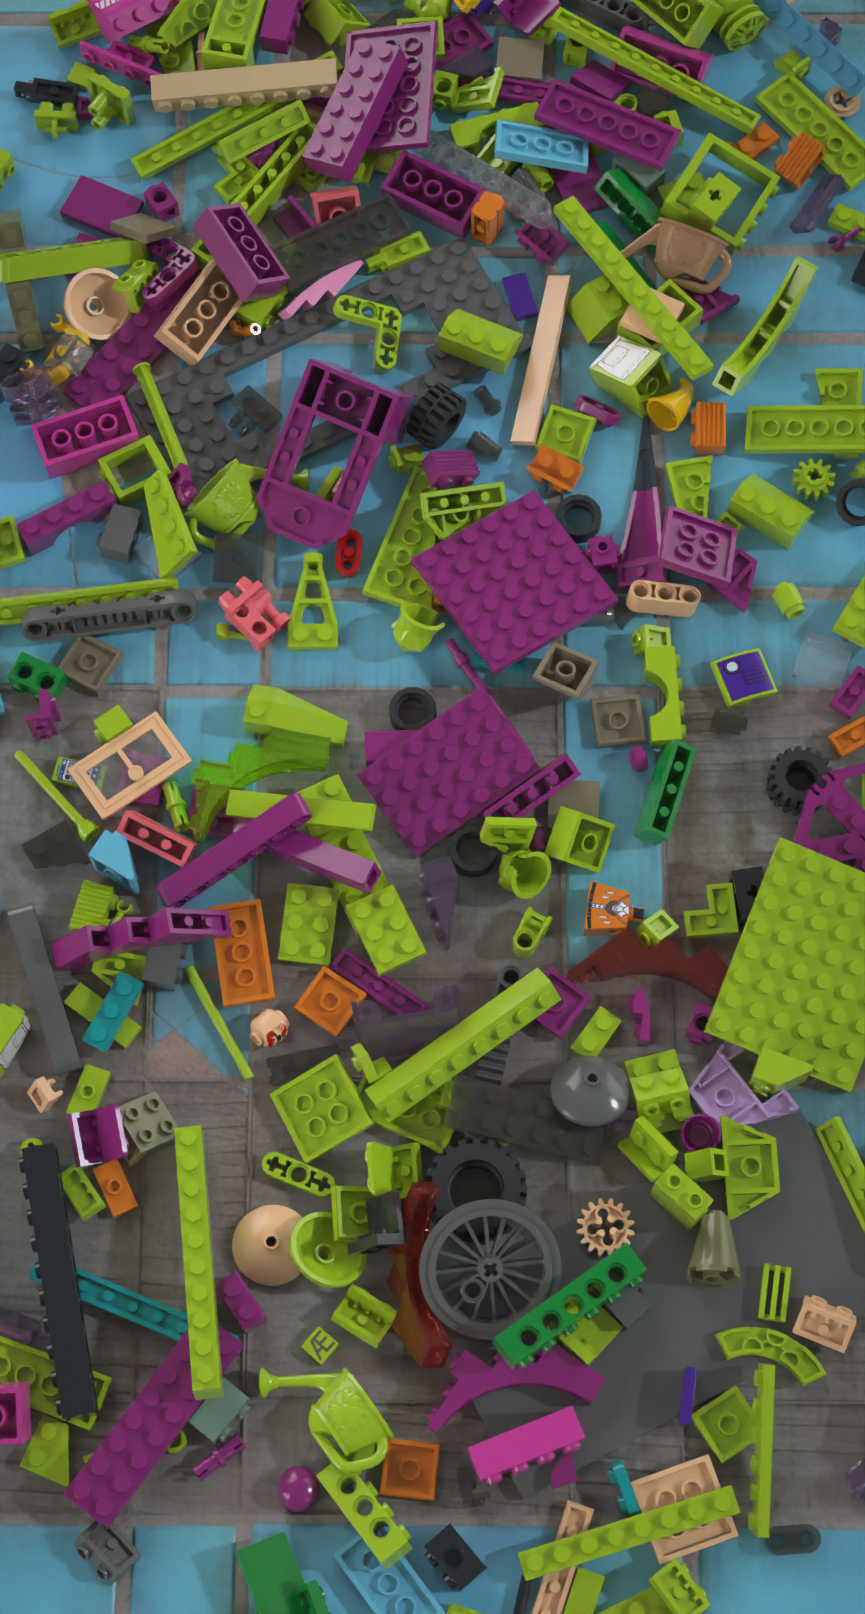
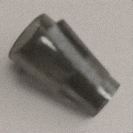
M474 431L466 445V448L472 450L473 454L496 462L503 451V448L499 447L482 431L480 433Z

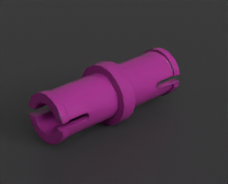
M235 1433L218 1448L214 1446L210 1449L211 1453L191 1468L202 1482L203 1479L220 1466L224 1468L228 1460L247 1447L238 1434Z

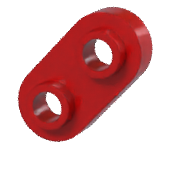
M353 529L349 530L347 536L338 539L335 566L337 573L344 578L354 577L360 570L363 540L361 534ZM353 542L355 545L348 547L346 544ZM347 564L352 566L350 569L344 568Z

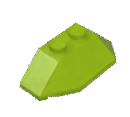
M504 481L420 493L422 518L440 540L453 536L507 505Z

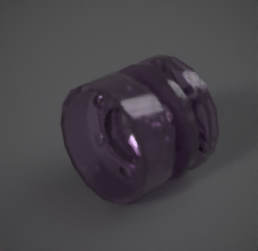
M39 365L20 370L0 383V389L5 401L13 403L9 410L14 415L13 419L17 426L32 425L55 415L63 406L60 399L57 398V391L50 388L53 382L45 366Z

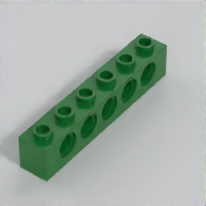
M625 1243L497 1335L492 1344L511 1370L518 1366L523 1369L535 1360L534 1354L540 1350L545 1353L557 1344L556 1338L562 1334L568 1337L579 1328L577 1323L585 1318L587 1321H590L601 1312L599 1307L607 1302L610 1306L622 1297L620 1292L625 1288L629 1287L632 1290L644 1281L642 1276L647 1269L628 1243ZM608 1273H618L621 1276V1282L611 1281ZM587 1288H596L600 1293V1297H590L587 1293ZM565 1304H575L578 1308V1313H568L565 1309ZM552 1319L556 1323V1329L549 1330L545 1328L543 1320ZM525 1334L532 1336L534 1345H524L520 1337Z

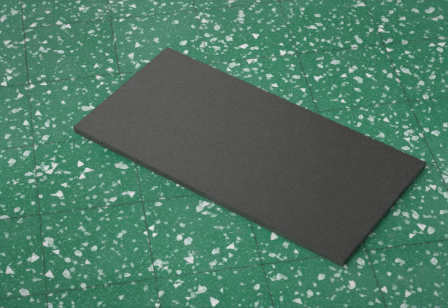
M800 1108L795 1113L750 1126L758 1132L766 1133L776 1138L780 1193L730 1220L741 1271V1283L738 1286L736 1282L731 1283L730 1289L713 1290L700 1288V1282L693 1281L692 1285L687 1281L686 1272L702 1219L691 1231L684 1227L650 1196L656 1181L651 1182L648 1180L613 1199V1205L617 1206L619 1203H623L621 1211L630 1210L631 1213L627 1220L635 1222L634 1226L629 1228V1230L635 1232L634 1236L627 1237V1239L631 1242V1249L647 1269L642 1276L644 1281L635 1288L637 1290L641 1288L651 1299L648 1302L651 1305L650 1310L627 1331L622 1329L589 1365L590 1368L606 1378L605 1383L590 1405L570 1394L536 1386L509 1387L485 1394L472 1401L491 1438L573 1406L585 1436L584 1441L580 1443V1449L570 1453L575 1470L577 1471L679 1415L683 1374L686 1367H693L697 1370L693 1407L754 1375L755 1369H758V1363H776V1361L761 1356H740L727 1361L715 1337L716 1334L738 1327L769 1328L788 1335L806 1347L815 1341L797 1335L792 1331L803 1305L804 1297H812V1295L825 1299L827 1304L833 1307L843 1306L850 1309L853 1315L856 1316V1319L865 1314V1232L828 1156ZM721 1142L718 1144L716 1149H722ZM685 1161L676 1165L686 1174ZM724 1178L704 1183L695 1182L713 1199L712 1204L707 1208L708 1212L719 1210L724 1212V1215H727ZM599 1211L598 1216L602 1218L601 1227L595 1229L593 1226L587 1228L589 1234L594 1235L598 1230H604L603 1243L610 1246L613 1244V1241L608 1237L610 1228L615 1227L621 1230L623 1229V1224L615 1222L611 1227H608L606 1225L607 1213ZM582 1215L551 1231L558 1244L562 1263L558 1292L608 1256L607 1252H603L601 1258H598L597 1250L594 1249L589 1254V1245H580V1241L584 1237L576 1235V1231L582 1228L576 1222L577 1219H584ZM532 1246L508 1260L541 1257L542 1255ZM494 1263L492 1265H486V1271L488 1269L495 1270ZM543 1263L508 1267L541 1277L543 1273ZM764 1263L773 1266L792 1267L785 1323L757 1319ZM770 1271L764 1314H769L774 1277V1272ZM504 1273L530 1295L534 1294L539 1285L537 1282ZM780 1273L775 1313L776 1316H780L784 1280L783 1273ZM499 1279L515 1309L520 1308L528 1301L504 1280ZM496 1281L493 1282L496 1316L499 1317L511 1313L512 1311ZM472 1282L466 1285L465 1291L468 1294H475L479 1291L480 1286ZM489 1283L485 1296L480 1302L477 1317L490 1318L492 1316ZM460 1285L444 1293V1296L452 1304L461 1295ZM587 1288V1293H588V1295L591 1296L592 1298H595V1297L590 1293L589 1288ZM425 1298L420 1300L451 1361L457 1352L462 1355L466 1349L493 1368L495 1366L491 1363L498 1352L492 1344L494 1339H477L454 1331L434 1314ZM464 1300L458 1309L471 1314L475 1303H468ZM552 1319L543 1320L545 1328H547ZM525 1334L520 1337L524 1345H534L532 1336ZM555 1339V1341L557 1342L556 1345H558L559 1347H561L562 1349H564L565 1351H567V1350ZM563 1451L554 1454V1460L539 1466L537 1461L528 1464V1470L521 1474L513 1476L509 1472L523 1500L551 1485L550 1480L553 1468L565 1456Z

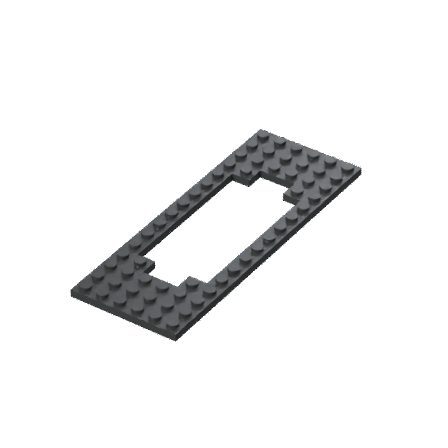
M460 237L266 329L258 335L247 338L209 356L195 365H190L155 382L187 460L193 481L191 486L197 490L194 497L223 467L236 458L239 464L267 469L276 447L275 445L266 450L256 431L235 441L233 440L215 409V406L234 398V393L225 378L346 321L338 318L333 312L334 303L339 296L349 295L379 304L392 299L403 317L424 307L439 333L448 315L460 309L523 334L513 359L531 351V343L465 238ZM342 304L343 310L347 311L346 305ZM438 343L425 349V354L434 369L393 389H398L417 397L419 401L430 388L438 383H443L448 388L453 389L490 370L438 349ZM140 389L127 395V401L146 435H151L172 473L174 471L173 464L143 390ZM328 420L311 428L298 463L358 435V433ZM263 479L253 481L251 486L263 481Z

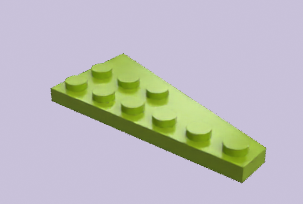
M414 467L362 590L365 596L397 607H401L405 603L415 602L432 609L433 592L411 564L413 557L435 546V533L422 518L420 493L435 491L437 488H431L424 468Z

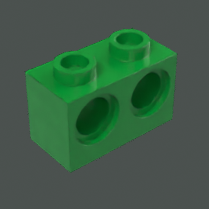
M22 651L7 675L11 688L20 694L26 692L32 695L33 699L39 702L38 690H42L44 684L53 683L49 691L51 696L56 697L58 701L69 682L65 671ZM24 673H32L29 678H20Z

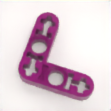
M169 238L147 244L150 255L167 265L142 289V296L146 304L151 307L163 303L199 267V262L193 252ZM177 252L174 256L167 257L169 254ZM175 276L173 280L165 282L169 277Z

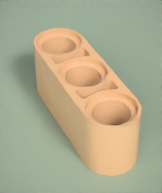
M637 580L631 584L625 603L628 609L634 612L690 617L697 609L701 593L696 587L691 585Z

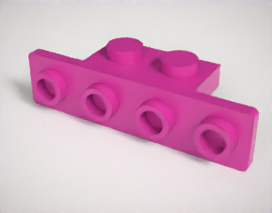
M117 40L112 42L107 51L85 41H81L79 44L82 57L86 61L104 66L109 71L123 74L130 80L142 82L149 88H151L150 75L161 74L151 69L155 63L154 56L143 53L141 50Z

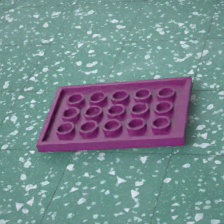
M436 21L347 31L345 66L360 37L399 46L408 61L406 69L365 154L429 147L438 32Z
M481 686L363 769L357 776L415 858H417L534 775L541 768Z

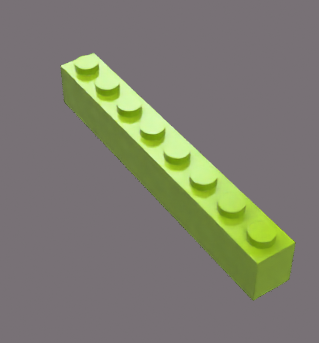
M310 122L294 130L231 203H241L255 226L295 181V176L307 166L302 155L317 126L316 124ZM201 239L191 249V252L195 254L201 270L214 259Z
M537 967L364 1091L386 1122L389 1123L562 999L551 981Z

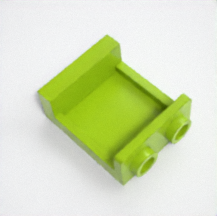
M672 1164L654 1183L650 1196L689 1231L708 1212L707 1208L713 1202V1199L675 1164Z

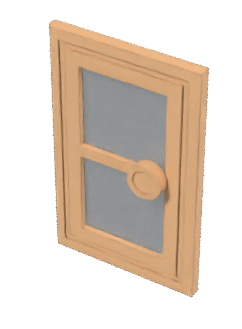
M155 711L67 770L104 821L192 763V760Z

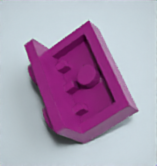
M534 213L521 231L518 229L514 231L519 236L516 241L525 249L533 248L536 251L533 256L543 264L548 261L554 265L571 245L566 238L536 213Z
M49 689L38 690L41 714L26 715V722L33 738L46 740L58 735L57 722L61 721L60 707L57 706L56 697L51 696Z

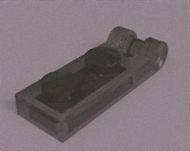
M338 1043L267 1058V1068H270L272 1075L269 1077L271 1085L276 1086L289 1083L333 1055L338 1054L340 1056ZM288 1065L290 1072L282 1073L280 1066Z

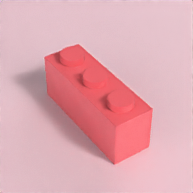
M134 810L125 811L116 830L125 836L127 840L181 867L193 861L200 846V843Z

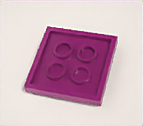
M669 505L665 512L657 565L727 589L731 582L738 529Z

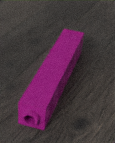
M239 817L235 822L233 833L253 819ZM296 830L263 851L369 895L382 873L374 861Z

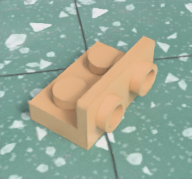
M805 1296L792 1332L845 1353L856 1326V1316L846 1307L838 1306L836 1308L828 1305L827 1301L819 1296Z

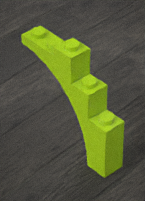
M800 256L794 259L782 284L757 324L738 349L722 363L712 383L713 386L733 397L752 382L761 362L772 354L781 334L793 324L801 308L800 304L819 267Z

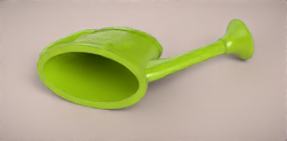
M237 458L223 467L194 497V501L183 513L184 516L189 517L187 526L193 541L215 551H225L232 547L256 521L259 515L260 505L251 483L258 479H264L267 469L239 464ZM306 468L298 474H293L290 484L307 491L310 483L309 469ZM199 522L215 531L220 537L226 536L232 530L233 532L224 541L219 542L200 534L197 530V523Z
M346 1367L342 1369V1373L281 1377L269 1374L264 1368L260 1369L259 1390L262 1398L267 1397L270 1391L278 1389V1387L308 1386L316 1387L323 1391L324 1394L311 1406L308 1424L311 1435L339 1471L353 1473L370 1469L379 1465L385 1459L388 1451V1439L391 1440L395 1437L371 1399ZM330 1440L335 1442L345 1457L349 1456L350 1453L376 1443L377 1450L372 1456L354 1461H345Z

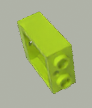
M151 435L98 459L100 469L97 470L101 481L108 483L109 490L115 502L118 501L119 505L127 507L146 498L143 484L149 478L125 490H121L110 469L146 453L156 471H165L167 477L171 474Z

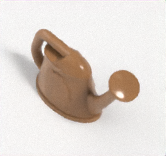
M658 217V224L654 225L620 251L625 258H628L647 245H655L656 253L653 263L658 274L666 281L671 279L676 285L699 294L713 292L727 278L732 267L731 257L725 250L729 243L697 228L663 217ZM719 257L722 260L721 270L708 284H699L681 277L686 276L704 281L706 274Z

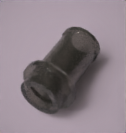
M485 385L479 386L473 393L474 397L484 407L485 414L495 416L501 410V402L493 397Z

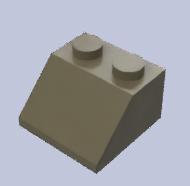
M553 642L532 676V680L580 699L587 695L596 679L599 660Z

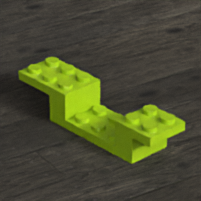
M269 0L217 1L201 51L204 70L255 66L253 45Z
M339 774L299 791L302 797L352 802ZM304 824V830L307 835L374 861L382 872L370 895L328 878L332 888H339L338 900L357 939L362 940L379 977L427 955L394 885H389L363 831Z

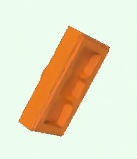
M118 1159L111 1160L92 1169L114 1218L139 1208Z

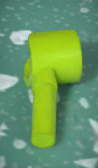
M218 623L216 625V637L220 641L229 640L230 638L249 641L242 633L230 631L228 623Z
M119 900L116 905L118 911L110 925L123 917L130 916L133 913L132 904L129 905L127 910H121L124 900Z

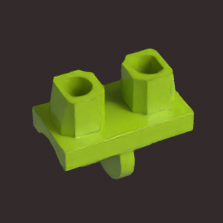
M41 102L39 110H34L37 129H43L44 132L52 133V139L58 140L59 133H67V130H79V122L73 103L62 104L61 111H54L52 103Z

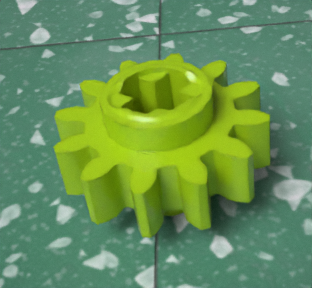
M809 458L807 465L800 461L798 469L793 470L792 476L794 478L791 485L798 486L797 495L802 492L805 493L804 500H808L811 495L815 501H818L820 494L827 498L829 490L831 491L834 488L835 473H829L831 465L822 466V459H819L817 464H814L813 459Z

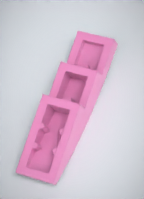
M359 260L324 276L293 298L277 315L285 321L292 317L300 306L306 311L312 308L321 297L326 301L336 296L364 263Z

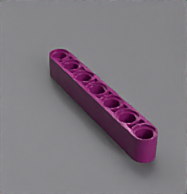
M299 792L285 797L158 884L156 891L165 907L180 908L309 821L313 815Z

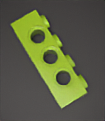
M331 1463L316 1477L385 1570L389 1569L413 1549L408 1542L412 1538L402 1524L398 1527L392 1521L395 1514L386 1502L380 1505L375 1498L379 1494L369 1480L364 1484L359 1477L363 1473L362 1471L345 1473L339 1471ZM356 1484L354 1492L350 1494L344 1493L346 1486ZM372 1505L373 1508L370 1514L366 1516L360 1515L361 1509L364 1506ZM389 1527V1532L385 1537L379 1538L376 1536L380 1528Z

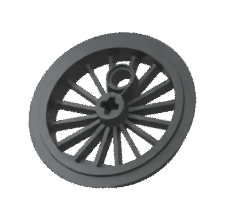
M500 1199L472 1201L455 1208L445 1215L428 1235L419 1263L422 1292L434 1314L445 1325L460 1334L487 1340L494 1339L501 1332L556 1294L560 1286L562 1273L558 1244L543 1220L524 1206ZM487 1216H496L501 1221L492 1250L490 1251ZM483 1217L486 1252H484L471 1228L469 1220ZM464 1223L481 1254L455 1235L453 1231ZM506 1223L515 1231L497 1251ZM519 1234L527 1240L522 1245L503 1254ZM449 1236L475 1258L441 1247ZM532 1246L542 1255L541 1257L508 1260ZM438 1254L472 1263L436 1268ZM486 1263L488 1265H492L494 1263L495 1270L488 1269L486 1271L484 1265ZM543 1263L541 1277L508 1268L511 1266ZM471 1271L443 1287H439L436 1280L437 1274ZM504 1273L537 1282L539 1285L534 1294L530 1295ZM499 1279L504 1280L528 1301L520 1308L515 1309ZM495 1281L512 1311L499 1317L496 1316L493 1287V1282ZM472 1282L479 1284L480 1288L477 1293L468 1294L465 1291L467 1284ZM489 1283L492 1316L490 1318L477 1317L480 1302L485 1296ZM460 1285L461 1295L452 1304L444 1296V1293ZM464 1300L468 1303H475L471 1314L458 1309Z

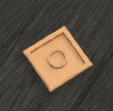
M651 288L677 320L684 309L685 303ZM629 305L620 320V326L662 344L632 306Z

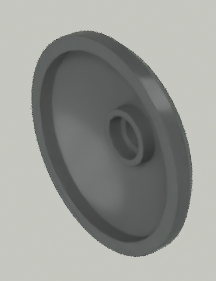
M585 1055L569 1059L556 1070L551 1081L550 1093L554 1106L568 1120L584 1126H601L613 1122L624 1113L630 1099V1084L625 1073L613 1062L602 1057Z

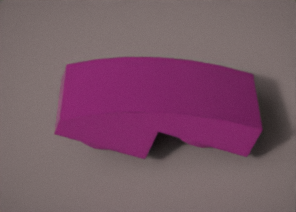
M636 987L635 995H629L627 1010H632L631 1019L641 1020V1022L636 1021L633 1037H638L637 1045L648 1047L650 1039V1012L643 989Z

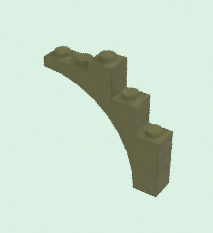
M20 209L0 212L1 254L27 251L25 228ZM32 279L6 283L20 351L28 352L44 349Z

